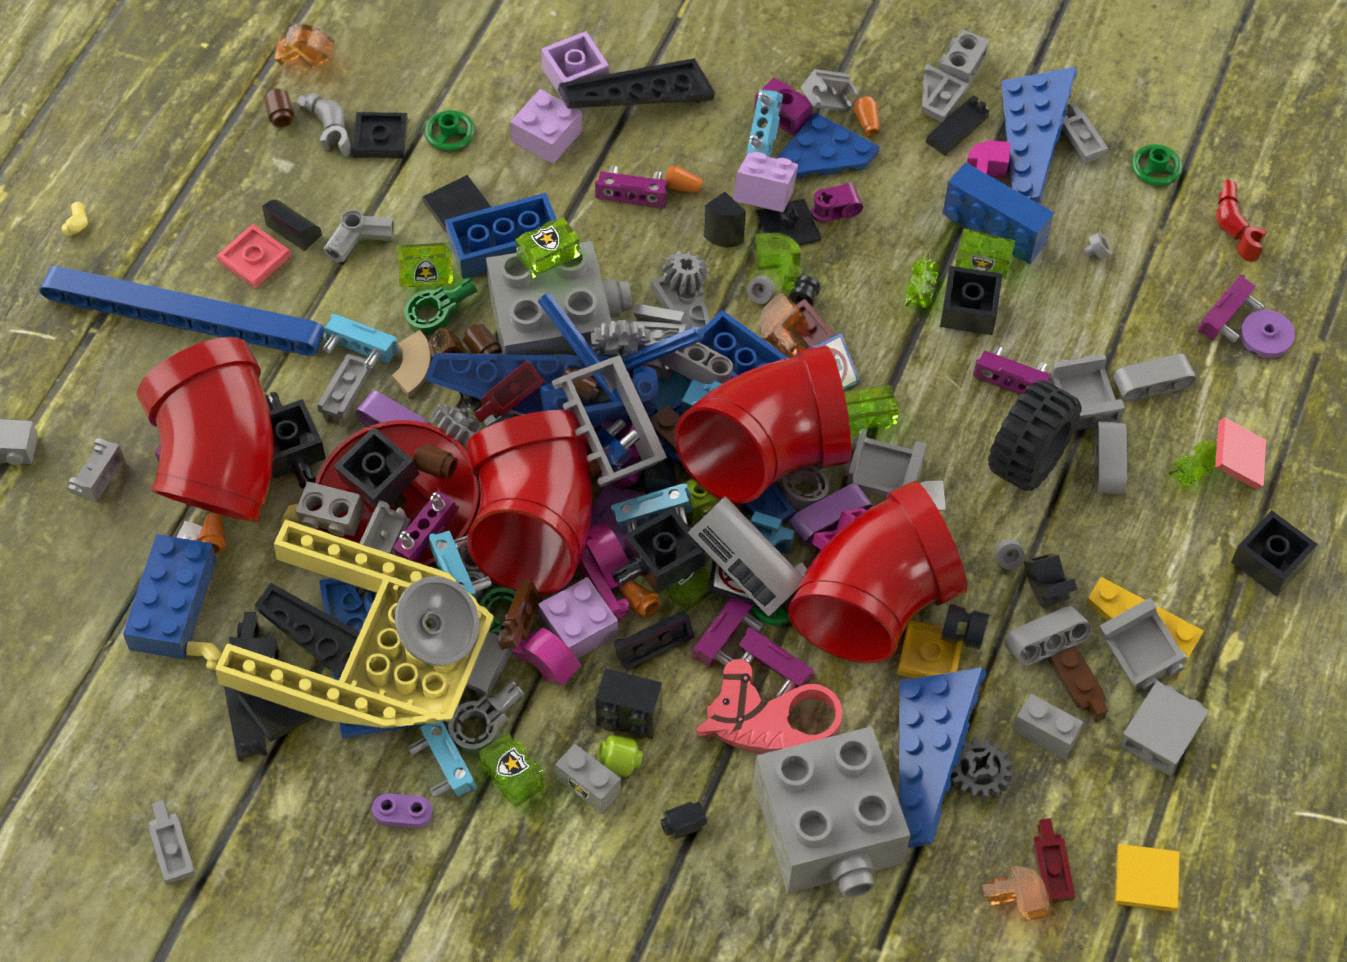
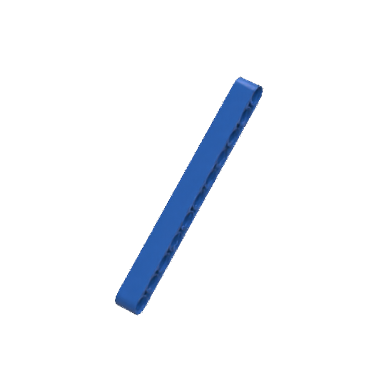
M51 266L39 289L41 295L51 301L222 338L236 337L250 344L305 356L317 354L325 333V328L312 320L60 266Z

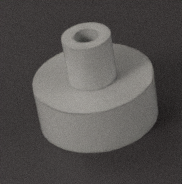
M1101 232L1089 237L1091 245L1084 248L1088 257L1096 254L1102 260L1112 255L1110 245Z
M757 276L748 283L747 294L755 303H765L775 295V284L767 276Z
M1013 539L1001 541L994 551L997 562L1004 569L1019 567L1025 558L1022 546Z

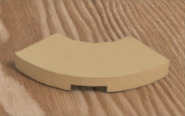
M421 330L398 343L399 350L403 355V361L392 377L393 381L408 398L414 395L425 383L431 363L429 344Z

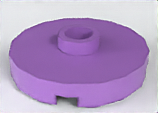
M1259 310L1252 312L1245 318L1240 330V338L1248 351L1251 352L1252 350L1261 358L1274 359L1285 355L1291 348L1295 339V330L1290 320L1284 315L1272 310Z

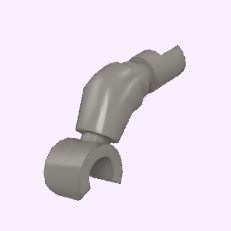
M316 93L301 95L295 101L296 104L315 113L319 120L323 122L325 131L321 135L320 142L324 151L330 150L331 145L338 143L342 155L345 158L349 157L352 152V145L344 129L345 112L342 107L334 100L323 99Z

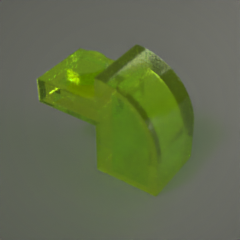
M781 233L755 234L754 250L757 269H779L782 291L792 290L794 280L798 278L797 267L800 265L801 250L798 244L791 237Z

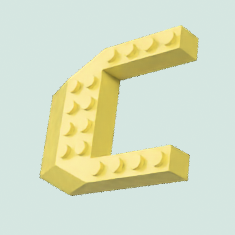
M285 520L274 542L277 560L376 592L375 600L339 681L227 643L215 668L218 683L333 722L389 728L452 721L494 616L485 607H481L468 592L475 603L479 617V632L473 648L464 658L449 665L434 666L423 663L414 658L399 639L395 625V611L398 601L403 592L420 579L438 576L455 582L456 580L447 572ZM426 620L427 628L431 629V623Z

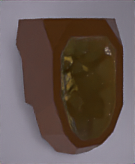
M439 328L430 338L429 349L432 357L434 353L467 354L460 339L448 329Z

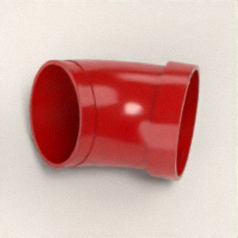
M236 337L211 339L172 355L144 377L137 388L136 395L149 422L158 428L160 434V460L156 471V480L152 485L151 491L168 499L202 510L259 523L260 513L266 502L272 475L274 457L273 430L270 410L259 380L261 369L247 342L243 339Z
M824 345L797 350L795 357L778 360L746 371L719 385L688 409L676 424L675 446L680 461L692 479L705 491L719 499L726 497L731 503H747L758 498L776 480L795 470L811 465H816L818 469L848 464L851 458L849 415L842 380L830 348Z
M549 410L520 415L490 425L474 434L467 441L466 447L474 476L480 478L481 486L479 511L468 532V550L479 570L486 577H489L491 581L503 588H510L517 592L521 580L532 579L540 595L551 594L561 590L570 582L579 564L591 523L592 481L590 464L586 458L588 456L587 452L591 447L585 434L576 436L574 432L576 429L581 428L574 411Z
M912 481L888 492L885 501L871 507L849 522L831 538L815 557L804 574L788 609L792 625L808 642L822 651L844 660L858 663L882 662L892 657L895 653L898 641L906 626L918 612L931 603L940 606L967 593L966 574L957 547L941 513L924 487L919 482Z

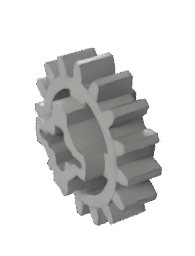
M626 320L611 321V325L603 323L601 328H594V333H591L593 351H597V355H609V358L618 355L622 358L651 345L650 330L645 329V325L637 326L635 321L630 324Z
M439 404L431 415L432 421L439 424L437 427L444 430L447 435L453 436L456 441L465 447L467 441L474 434L482 430L481 423L464 408L459 409L455 406L450 408L446 404Z

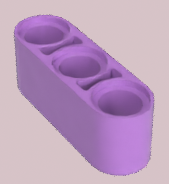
M372 391L355 410L357 418L368 427L393 420H411L432 425L423 417L377 391Z
M855 483L797 512L791 518L790 524L804 544L810 546L813 545L815 533L837 530L842 510L864 508L867 511L873 505L858 484Z

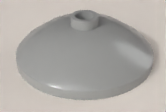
M433 576L414 582L403 592L395 611V625L401 643L414 658L429 665L444 666L461 660L471 651L479 632V617L474 601L461 585L448 578ZM426 620L431 623V629L427 628Z

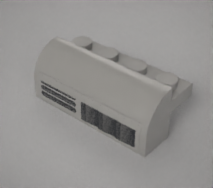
M726 497L721 499L688 532L768 616L797 590L803 578Z

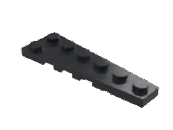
M695 58L559 83L557 90L567 109L678 102L700 103L702 101H711L715 96V91Z
M270 583L254 604L255 610L340 678L360 632Z

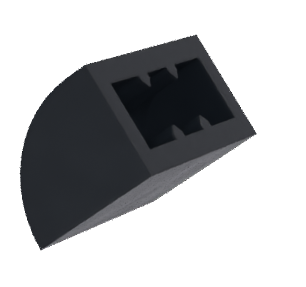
M723 192L705 205L704 237L712 244L720 247H735L744 243L746 210L726 192Z
M271 200L262 206L266 226L303 251H306L322 236L320 227L280 200Z
M668 458L642 470L645 495L677 486L675 469Z

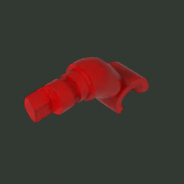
M1223 180L1224 190L1218 195L1217 223L1220 229L1235 240L1240 239L1237 245L1238 254L1243 259L1254 262L1263 251L1261 242L1267 231L1259 227H1250L1249 223L1241 215V210L1237 204V183L1233 180Z

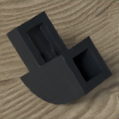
M1049 553L1023 561L1029 584L1037 601L1045 607L1070 599L1069 592L1078 590L1075 579L1064 576L1059 555Z
M244 612L243 622L238 623L237 637H229V644L279 661L280 651L276 638H258L260 625L256 612Z

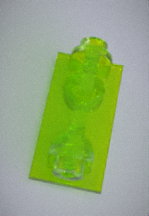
M927 252L921 259H916L911 267L910 273H912V278L905 289V294H907L905 306H908L912 301L916 302L920 308H927L931 304L934 287L932 286L936 284L940 268L936 261L928 260L930 252Z
M1204 439L1193 447L1195 452L1191 456L1187 453L1174 462L1176 467L1168 472V474L1171 475L1177 472L1179 475L1178 481L1181 485H1192L1205 474L1200 464L1206 472L1216 466L1217 447L1215 444L1217 439L1210 442Z

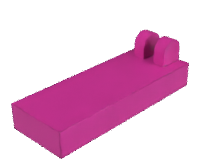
M585 547L577 567L584 579L589 578L618 622H620L621 618L629 614V601L627 599L616 600L589 550Z

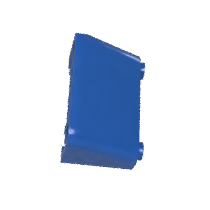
M644 365L633 369L634 372L631 380L648 417L655 413L658 380L656 370ZM552 383L539 386L543 411L564 410L563 404L569 402L564 389H555ZM606 400L583 405L592 426L603 423H615L618 419H622L626 426L632 424L622 400L614 402Z

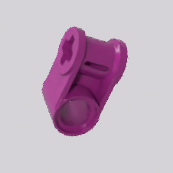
M845 183L840 186L818 190L814 195L815 205L812 207L811 215L817 222L827 223L837 219L854 217L862 212L864 206L855 185Z

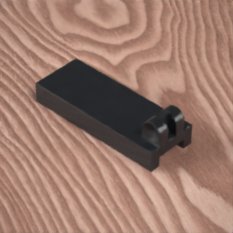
M973 95L927 135L926 143L946 156L989 117L990 111L986 109L987 104L983 101L978 103L979 98Z
M683 610L625 639H616L614 647L617 650L616 654L621 661V665L627 671L695 638L690 617Z
M224 686L238 762L244 761L245 757L259 754L262 756L268 755L264 732L238 699V694L241 691Z

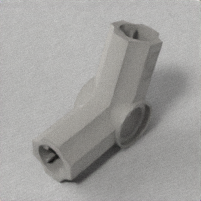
M358 210L344 212L341 216L340 226L323 248L324 254L330 260L339 263L344 262L355 245L365 239L392 241L394 237V218L363 216Z

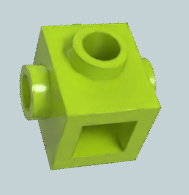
M692 479L685 483L691 494L689 500L692 511L685 513V515H687L692 525H695L718 503L719 498L705 491Z

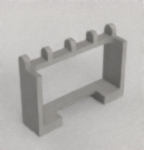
M620 355L552 381L554 388L562 387L569 399V402L563 404L564 410L573 408L581 425V428L574 431L576 436L585 434L593 454L586 457L588 462L597 460L602 471V477L597 480L599 487L652 467L667 458ZM602 372L610 392L618 390L640 438L634 444L642 462L617 472H613L573 385L574 382Z

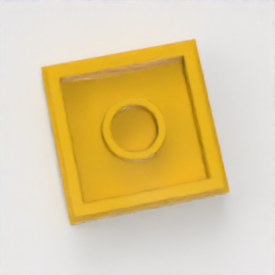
M910 620L905 632L897 675L921 678L957 672L963 641L955 644L941 640L944 627Z
M1118 844L1115 904L1176 912L1178 909L1179 851Z

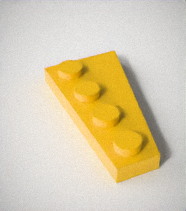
M1101 577L1088 597L1087 604L1109 621L1145 601V599ZM1156 606L1159 617L1181 652L1186 654L1188 660L1204 630ZM1180 673L1174 675L1173 677L1177 679Z

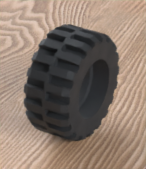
M1045 380L1035 381L1031 386H1028L1025 392L1017 399L1015 405L1012 406L999 432H997L994 444L990 449L991 454L988 457V466L991 472L1023 491H1032L1039 487L1062 457L1066 446H1068L1076 430V425L1082 411L1078 398Z

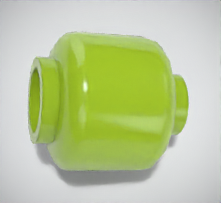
M611 735L606 741H601L597 761L614 774L628 777L632 774L634 768H640L643 752L638 750V744L634 739Z

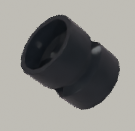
M950 604L941 640L955 644L963 641L964 646L980 650L990 614L976 610L967 613L965 607ZM959 622L967 623L966 631L957 629Z

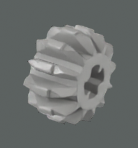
M679 250L675 255L669 254L662 268L664 284L670 285V291L679 290L680 295L685 291L690 295L695 290L700 291L708 275L706 261L700 260L699 254L695 256L690 255L689 250L686 254L681 253Z

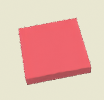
M252 224L223 249L216 258L217 262L256 289L284 264L292 254L291 250Z
M1225 417L1218 424L1215 467L1256 490L1263 487L1266 440Z

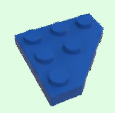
M815 112L776 159L786 158L791 160L792 163L798 164L796 179L805 178L806 174L819 173L820 176L840 173V170L854 168L855 171L865 170L878 155L880 147Z

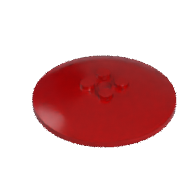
M393 420L364 428L337 446L328 456L317 475L315 484L355 493L341 481L334 465L375 427L412 459L416 450L427 443L452 453L453 457L458 460L456 470L450 479H439L419 471L420 474L396 497L405 499L404 505L400 508L405 512L407 518L411 520V523L431 500L432 494L437 491L454 500L459 506L458 511L447 523L443 531H450L453 540L468 534L478 511L480 499L479 479L473 475L467 451L453 436L447 435L444 430L423 422ZM363 500L366 507L355 535L344 534V536L337 537L359 544L375 509ZM391 503L389 504L390 509H392L393 511H397L398 508L391 507ZM322 505L315 506L312 511L319 510ZM348 512L340 513L337 518L346 516ZM319 527L317 529L319 531L334 535L330 533L327 529ZM428 548L416 563L429 567L436 564L431 549Z

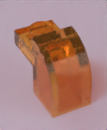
M294 24L289 26L287 36L282 37L278 41L274 60L283 65L299 57L311 68H314L330 60L335 41L317 27L307 24Z
M781 291L766 305L761 314V334L772 345L775 346L777 344L786 355L789 352L795 355L797 350L804 348L790 331L806 317L795 303Z
M1010 866L1011 879L998 877L992 879L989 884L982 885L984 896L990 905L1017 900L1019 914L1025 922L1055 915L1052 897L1041 877L1030 868Z

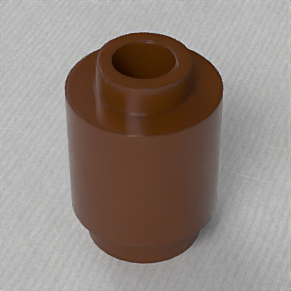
M271 89L264 96L269 121L275 127H286L292 123L294 116L289 94L283 89Z
M473 324L466 329L463 342L473 354H501L500 343L484 324Z
M567 367L562 376L578 371V369L574 368L572 370ZM591 376L573 383L584 405L587 401L593 402L600 390L596 386L598 381Z
M427 443L416 450L413 458L419 471L439 479H450L458 463L457 458L453 457L452 453Z

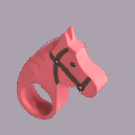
M736 659L725 666L721 693L713 701L712 705L707 706L708 720L696 729L697 737H717L736 748L764 754L838 735L842 724V707L838 697L830 689L818 684L802 685L769 702H762L756 688L752 685L753 677L750 664L745 660ZM807 699L821 700L833 710L835 714L834 723L827 731L821 734H804L789 725V716L794 706Z

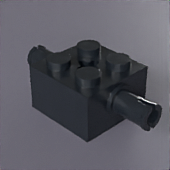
M270 392L273 399L272 402L268 394H265L270 410L273 430L274 457L272 476L277 478L294 471L299 487L304 489L306 479L311 483L316 481L309 465L326 459L323 442L303 399L282 406L278 394Z
M674 508L667 510L625 534V553L631 559V562L611 572L615 583L619 581L617 583L618 587L622 588L625 584L642 576L657 594L704 567L705 550L688 534L692 527L688 528Z

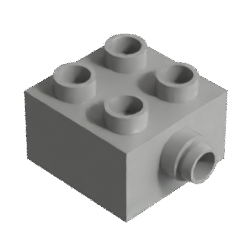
M593 241L557 246L555 250L538 249L486 258L489 296L502 354L577 355L538 303L539 298L546 293H550L591 348V333H594V328H601L603 323L611 325V317L620 316V311L632 310V298L628 281H618L616 283L615 279H601Z
M872 726L756 756L753 786L788 894L833 882L835 886L839 887L843 897L853 898L861 896L874 888L872 875L876 870L904 863L910 833Z

